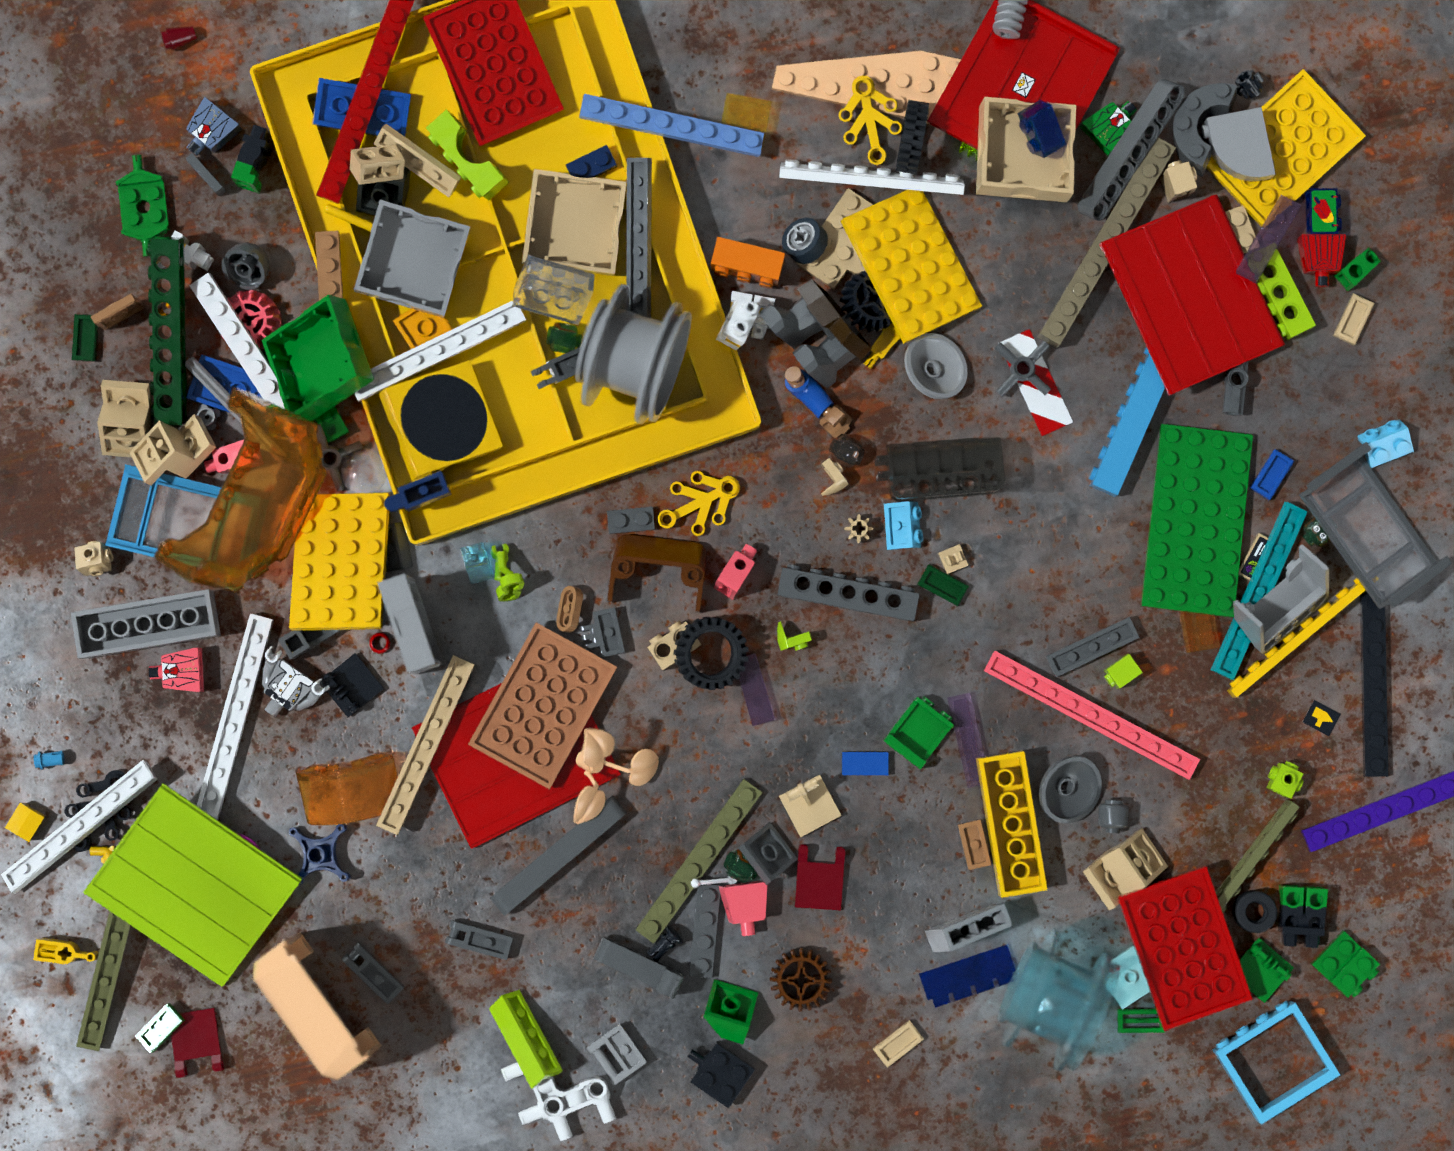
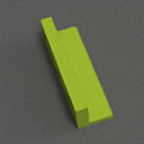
M520 990L501 995L489 1010L531 1088H535L542 1080L558 1075L562 1068Z

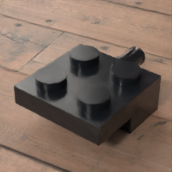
M717 1041L704 1057L693 1049L687 1056V1058L698 1064L697 1071L691 1078L690 1083L728 1109L755 1070V1068Z

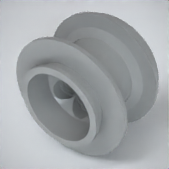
M621 284L616 289L610 302L609 300L602 299L593 312L579 351L575 380L583 383L581 395L583 405L591 406L598 397L602 387H606L637 398L635 410L636 423L643 424L647 418L649 421L656 422L661 416L676 382L688 343L692 314L688 311L683 312L682 303L679 302L672 304L663 322L628 311L630 288L628 285Z

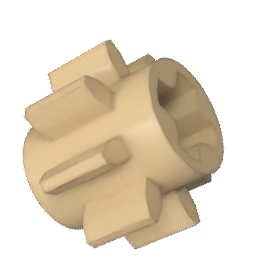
M860 514L857 515V520L855 521L849 518L848 522L851 526L844 528L845 531H850L851 535H849L848 540L853 537L857 538V544L860 543L862 537L868 540L869 536L866 533L873 530L872 527L867 526L869 518L863 521ZM857 523H860L861 527H865V531H862L860 535H857V532L852 530V527H855Z

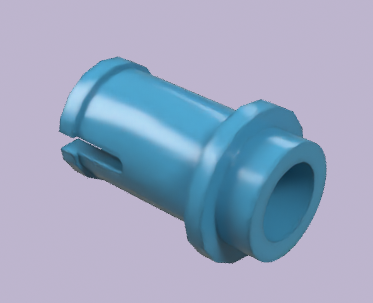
M63 750L49 753L39 751L38 754H34L35 768H40V770H43L44 767L65 764Z

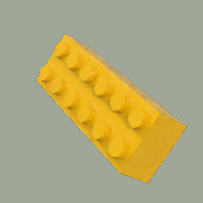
M1016 751L976 758L998 896L1004 898L1046 891L1047 884L1025 752Z

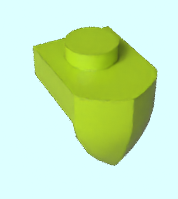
M778 622L777 640L781 651L794 647L795 651L808 647L807 642L812 641L809 632L787 639L781 622Z

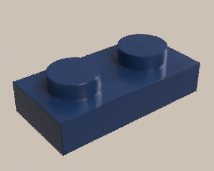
M607 145L566 164L569 174L579 178L597 177L617 167Z

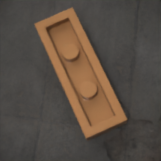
M315 232L319 300L328 294L343 298L340 232Z

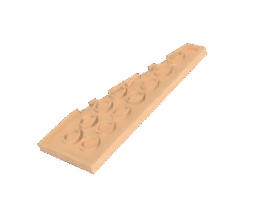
M913 51L778 65L772 90L846 106L854 94L852 91L853 81L857 77L864 75L874 81L875 90L888 98H894L898 103L895 111L888 112L884 109V105L871 98L874 109L882 114L904 119L908 100L929 103L928 120L961 59L925 51ZM861 83L859 89L865 92L868 86L866 83ZM860 100L855 108L863 110L862 102ZM889 100L886 106L888 109H893L895 103Z

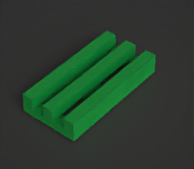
M1156 1008L1117 1009V1033H1165L1159 1018H1123V1014H1157ZM1123 1023H1159V1027H1123Z

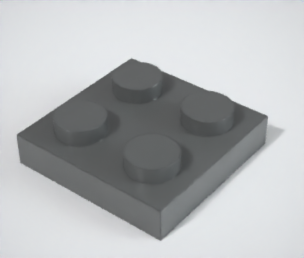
M770 822L738 847L766 885L798 859Z

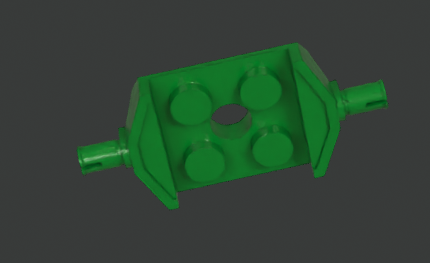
M138 154L137 156L132 155L133 172L117 180L116 186H118L123 228L121 234L141 241L143 257H148V243L151 242L152 238L161 237L169 231L164 178L145 171L142 164V155ZM144 201L149 202V211L140 213L138 210L139 204Z

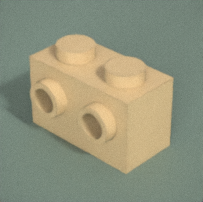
M1181 160L1168 164V167L1164 169L1165 171L1160 176L1168 203L1189 197L1197 189L1195 182L1197 180V173L1193 166L1190 167L1189 161L1182 163Z

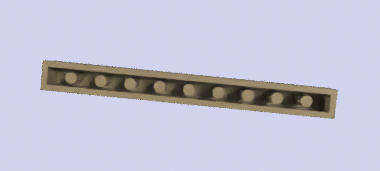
M1159 137L1156 139L1126 185L1037 336L1039 339L1055 348L1060 346L1108 264L1107 258L1099 244L1127 232L1176 149L1175 146Z

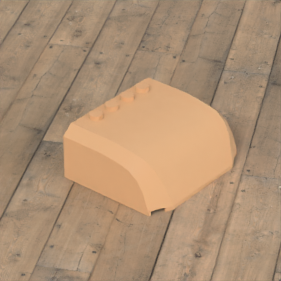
M300 932L284 940L254 963L253 980L320 1074L338 1080L368 1059L382 1045L369 1027L355 1037H352L299 963L314 952Z

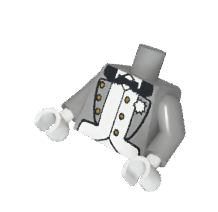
M270 646L265 653L266 661L263 667L262 685L265 688L263 693L272 699L264 710L276 717L283 707L289 711H301L313 706L321 695L330 688L329 685L322 688L320 686L322 678L315 682L284 659H279L282 655V650H279L275 655L272 652L273 646Z

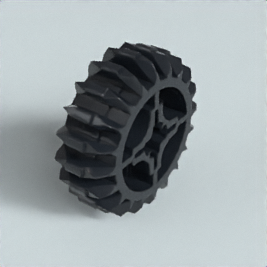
M866 271L854 274L850 280L845 282V287L840 292L843 296L839 302L845 304L841 307V310L848 313L845 319L851 318L853 320L851 326L859 324V330L866 328L867 333L873 330L879 332L884 328H888L892 321ZM875 298V300H874L872 303L870 302V303H868L867 305L865 304V303L868 302L869 300L871 301L872 299Z

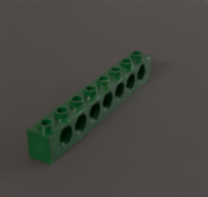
M154 237L147 247L148 256H151L148 278L152 284V289H149L148 293L149 303H152V312L149 313V325L152 326L149 346L150 349H153V358L150 359V371L153 372L150 393L154 395V404L151 405V417L154 418V424L160 420L168 425H183L187 422L184 237ZM163 255L167 256L170 260L168 268L164 267L161 263ZM162 279L170 282L171 287L169 291L162 288ZM163 302H166L170 305V314H167L162 310ZM164 325L171 329L170 337L163 334L162 327ZM163 349L170 350L172 353L171 360L164 358ZM164 372H169L171 374V383H168L164 380ZM164 395H169L172 398V406L165 404L163 400Z

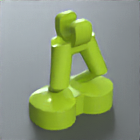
M502 544L503 551L497 552L496 546L493 545L490 553L492 558L495 559L494 580L500 582V586L496 588L498 600L501 602L515 600L519 598L521 589H523L522 574L512 572L507 567L508 545Z

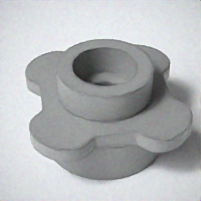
M205 404L200 405L197 416L201 417L208 430H214L216 428V420L221 415L220 411L216 408L210 409Z

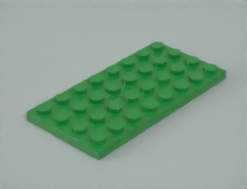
M1169 424L1160 425L1140 607L1229 618L1234 617L1233 602L1236 601L1253 435Z

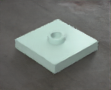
M1134 945L1096 969L1122 1010L1150 992Z

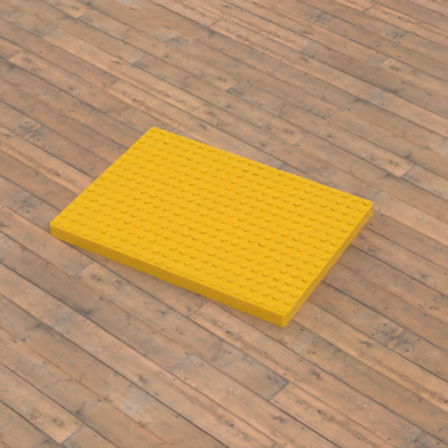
M443 0L410 12L383 83L382 89L411 94L405 133L407 139L458 174L456 171L459 169L454 162L451 164L442 154L444 149L440 145L437 147L428 138L430 133L426 129L430 123L447 109L467 130L462 143L466 159L470 163L475 164L487 161L492 162L509 181L494 197L487 200L483 196L479 198L471 190L473 184L468 179L465 181L461 178L454 193L447 197L410 171V182L405 207L425 216L440 217L470 226L445 312L446 319L454 329L515 299L526 319L525 322L399 382L402 383L470 360L503 445L495 453L469 462L453 464L442 470L452 495L410 512L405 508L399 510L408 539L414 545L421 546L755 431L761 425V418L737 350L716 340L724 321H726V317L663 136L579 118L584 94L653 109L615 0H517L564 110L482 146H479L423 19L424 16L461 0ZM380 22L267 60L250 68V75L316 268L315 232H340L343 299H346L370 369L411 350L392 321L411 308L354 292L371 232L326 213L324 207L330 204L372 223L374 222L375 215L356 211L358 182L352 172H350L339 204L316 196L340 130L312 125L318 79L324 78L358 84ZM364 134L360 148L376 147L374 142L377 136ZM605 145L608 146L617 167L595 178L627 182V158H652L651 318L663 322L674 302L682 303L683 312L688 311L692 314L691 329L683 361L668 402L656 422L649 421L647 418L643 424L636 423V397L602 387L594 403L591 406H585L581 400L583 383L577 382L575 376L557 384L553 383L538 389L537 384L542 380L551 378L552 375L549 369L537 376H532L531 374L532 370L545 365L546 362L581 347L586 329L598 303L602 299L609 300L610 302L616 289L621 284L626 285L627 183L623 214L620 220L619 246L614 276L522 264L534 169L569 174L566 164ZM556 322L572 325L569 327V330L576 331V333L559 330L558 327H556L557 331L570 333V335L553 332L552 327ZM379 393L362 400V404L393 495L399 493L398 487L413 481L402 457L398 437L389 423Z

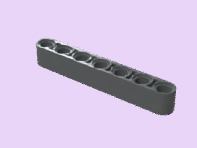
M1161 79L1155 84L1078 203L1080 214L1096 221H1101L1107 216L1183 100L1185 90L1182 85L1166 79Z
M612 795L605 801L599 815L589 821L577 824L490 897V900L505 916L626 815L627 812Z

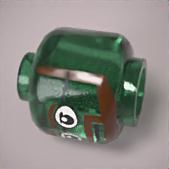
M556 322L553 327L550 326L548 329L546 344L554 352L568 353L580 347L582 335L578 334V329L575 325Z
M1314 516L1303 525V530L1306 533L1303 535V538L1311 547L1314 544L1318 547H1324L1331 542ZM1329 517L1328 519L1335 527V529H1337V524L1332 520L1331 517Z
M739 849L734 852L731 851L727 855L723 867L726 869L725 872L728 877L740 883H747L750 879L754 880L757 877L758 873Z

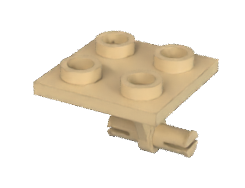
M820 774L802 784H798L797 787L779 796L800 837L841 816Z

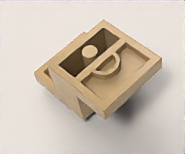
M102 380L103 405L97 421L102 455L131 457L129 452L149 432L153 419L151 417L152 403L149 383Z
M194 414L179 430L159 420L129 453L144 483L152 485L166 470L186 479L211 454L216 445L201 417Z
M1141 828L1124 842L1105 851L1083 873L1106 907L1111 910L1119 904L1118 896L1145 888L1168 865Z

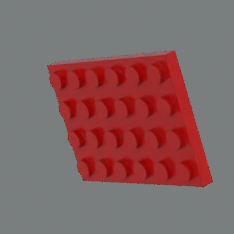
M461 0L423 17L479 146L564 110L517 0Z
M1206 866L1117 897L1164 1031L1253 1000Z

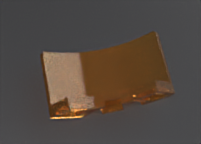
M377 752L351 761L352 766L339 768V764H313L296 772L308 824L337 825L380 816L398 778L393 754Z

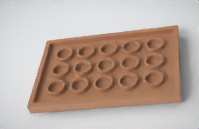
M536 622L468 745L550 789L616 671L617 666Z

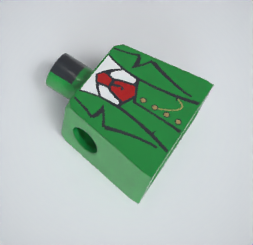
M1127 101L1120 108L1111 102L1084 120L1080 128L1109 156L1131 123L1129 118L1137 109L1130 101Z

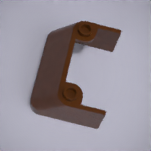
M628 534L620 536L615 543L607 601L613 603L616 579L631 577L635 570V562L682 567L681 580L686 586L698 588L695 612L700 613L707 560L706 548L702 544Z

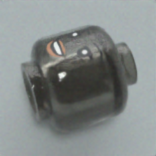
M841 435L837 440H832L829 452H832L831 459L833 462H837L846 468H852L861 463L865 449L862 448L861 441L848 435Z

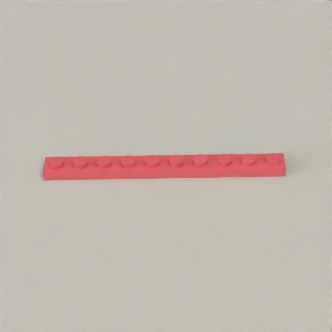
M997 651L992 653L984 669V672L1188 780H1190L1200 761L1199 758Z

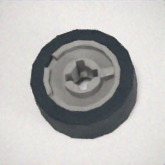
M807 217L792 222L782 236L784 251L796 263L807 264L817 260L824 253L828 243L826 231L814 219Z

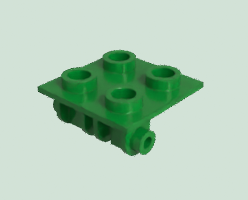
M1259 937L1239 960L1249 990L1263 1003L1270 998L1284 980L1287 981L1291 977V971L1294 969L1291 964Z

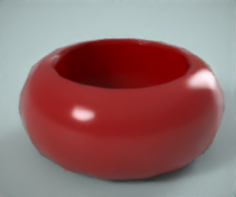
M381 632L372 635L369 641L371 650L378 654L388 651L391 644L389 637ZM379 636L386 640V646L381 650H377L374 647V640Z

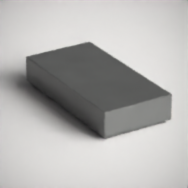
M193 153L186 158V161L218 196L226 192Z

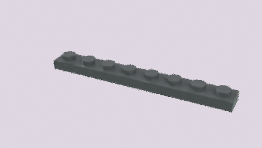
M627 158L626 285L630 288L628 311L651 318L652 158Z

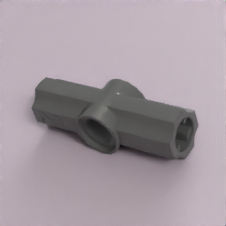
M1248 361L1226 371L1224 378L1223 414L1243 415L1245 390L1248 382ZM1231 375H1238L1241 379V384H1233Z

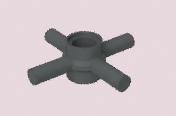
M1042 341L1028 357H1016L1000 342L994 349L1011 364V375L996 392L1003 397L1017 381L1029 380L1041 393L1046 395L1051 388L1035 374L1034 363L1050 346L1045 341ZM1020 363L1026 364L1029 372L1025 375L1018 373L1017 365Z
M317 424L312 427L320 446L316 458L296 465V471L298 474L320 466L325 470H329L336 490H344L345 485L338 466L341 463L342 457L363 450L362 444L358 441L338 449L335 446L329 445L322 425ZM327 452H333L335 456L333 462L325 463L323 460L324 455Z

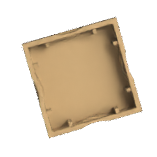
M984 97L979 106L976 194L1068 202L1074 194L1073 142L1076 126V105L1049 102L1039 103L1053 139L1033 150L1024 125L1020 121V114L1038 103H1027L1016 99ZM1039 110L1037 111V115H1036L1037 118H1039V115H1040V111H1039Z
M534 169L522 264L614 276L619 246L620 220L623 214L627 182L595 177L579 178L567 173Z

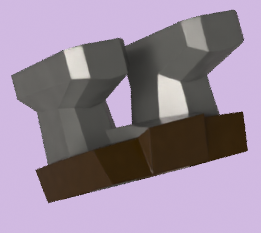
M811 279L797 288L802 297L789 310L769 304L759 313L769 328L793 349H796L793 351V355L806 372L823 386L829 388L836 382L839 369L855 357L862 360L872 348L855 325L851 326V320L845 319L846 314L830 294ZM822 330L828 336L818 347L811 345L799 346L810 336Z

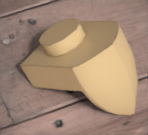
M828 458L821 464L834 482V484L821 493L822 496L836 493L848 485V482L841 474L844 470L836 460L832 462Z

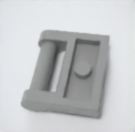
M621 1023L586 1047L590 1054H594L611 1078L609 1081L613 1086L647 1063V1060ZM602 1045H607L623 1068L621 1072L618 1073L600 1048Z

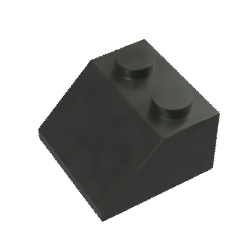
M404 167L403 179L358 184L356 211L376 215L380 200L405 207L411 170Z

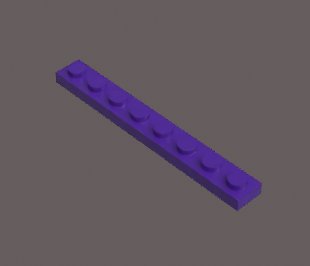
M1454 771L1301 830L1309 852L1316 851L1454 797Z

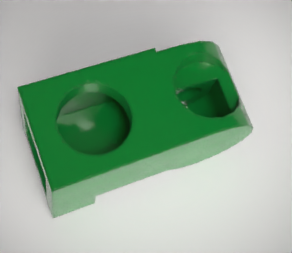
M1368 247L1334 277L1349 291L1381 262V259Z

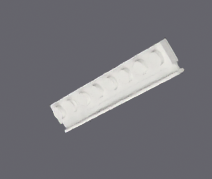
M792 159L781 162L779 178L960 195H964L965 186L963 179H959L960 176L947 174L946 177H936L937 174L932 172L914 175L905 172L892 173L887 168H877V171H871L865 166H854V169L845 168L843 164H831V167L822 166L820 162H808V165L799 164L798 160Z

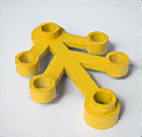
M862 75L853 81L852 91L854 94L845 108L839 111V118L843 122L850 121L853 117L852 111L861 100L863 110L851 129L844 134L843 139L847 144H854L858 139V133L866 122L871 145L868 159L872 164L879 165L886 160L887 153L883 147H880L875 120L888 128L889 132L893 135L899 134L903 127L899 121L891 120L872 107L871 98L884 105V109L888 112L895 111L898 103L894 98H888L875 90L874 81L870 77ZM861 83H866L868 86L865 92L859 89ZM889 100L895 103L893 109H888L886 106ZM844 110H847L850 113V117L848 119H844L842 117V112ZM893 123L899 125L900 129L898 132L892 131L891 126ZM848 133L854 134V141L849 142L846 136ZM875 151L881 152V159L877 160L874 158L873 154Z
M694 471L690 477L691 482L694 485L705 484L716 488L709 493L683 486L678 481L673 482L670 486V491L673 495H684L695 500L674 511H661L658 515L659 525L665 529L672 528L677 519L700 508L691 531L697 537L702 536L705 533L704 525L711 502L720 498L717 512L712 515V522L716 526L723 525L726 520L725 512L729 500L735 498L740 491V484L736 478L725 476L718 480L705 476L700 471ZM695 474H700L702 476V480L700 482H695L693 480V476ZM676 484L682 488L679 493H675L672 489ZM726 484H731L733 486V490L731 492H726L724 490V486ZM666 515L672 518L669 524L663 522V517ZM716 515H721L723 517V521L721 523H716L714 521V517ZM696 525H700L703 528V531L699 534L694 532Z

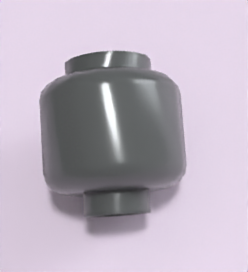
M1105 800V803L1099 806L1098 825L1106 828V833H1120V829L1128 826V806L1124 805L1121 800Z

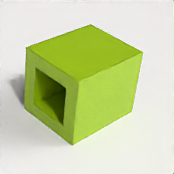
M1125 654L1104 669L1106 673L1104 678L1110 687L1115 686L1117 689H1120L1143 672L1130 654Z

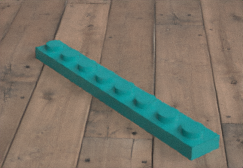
M1284 502L1240 603L1246 604L1251 602L1254 605L1275 587L1308 511L1289 502ZM1234 618L1211 667V671L1230 680H1234L1251 642Z

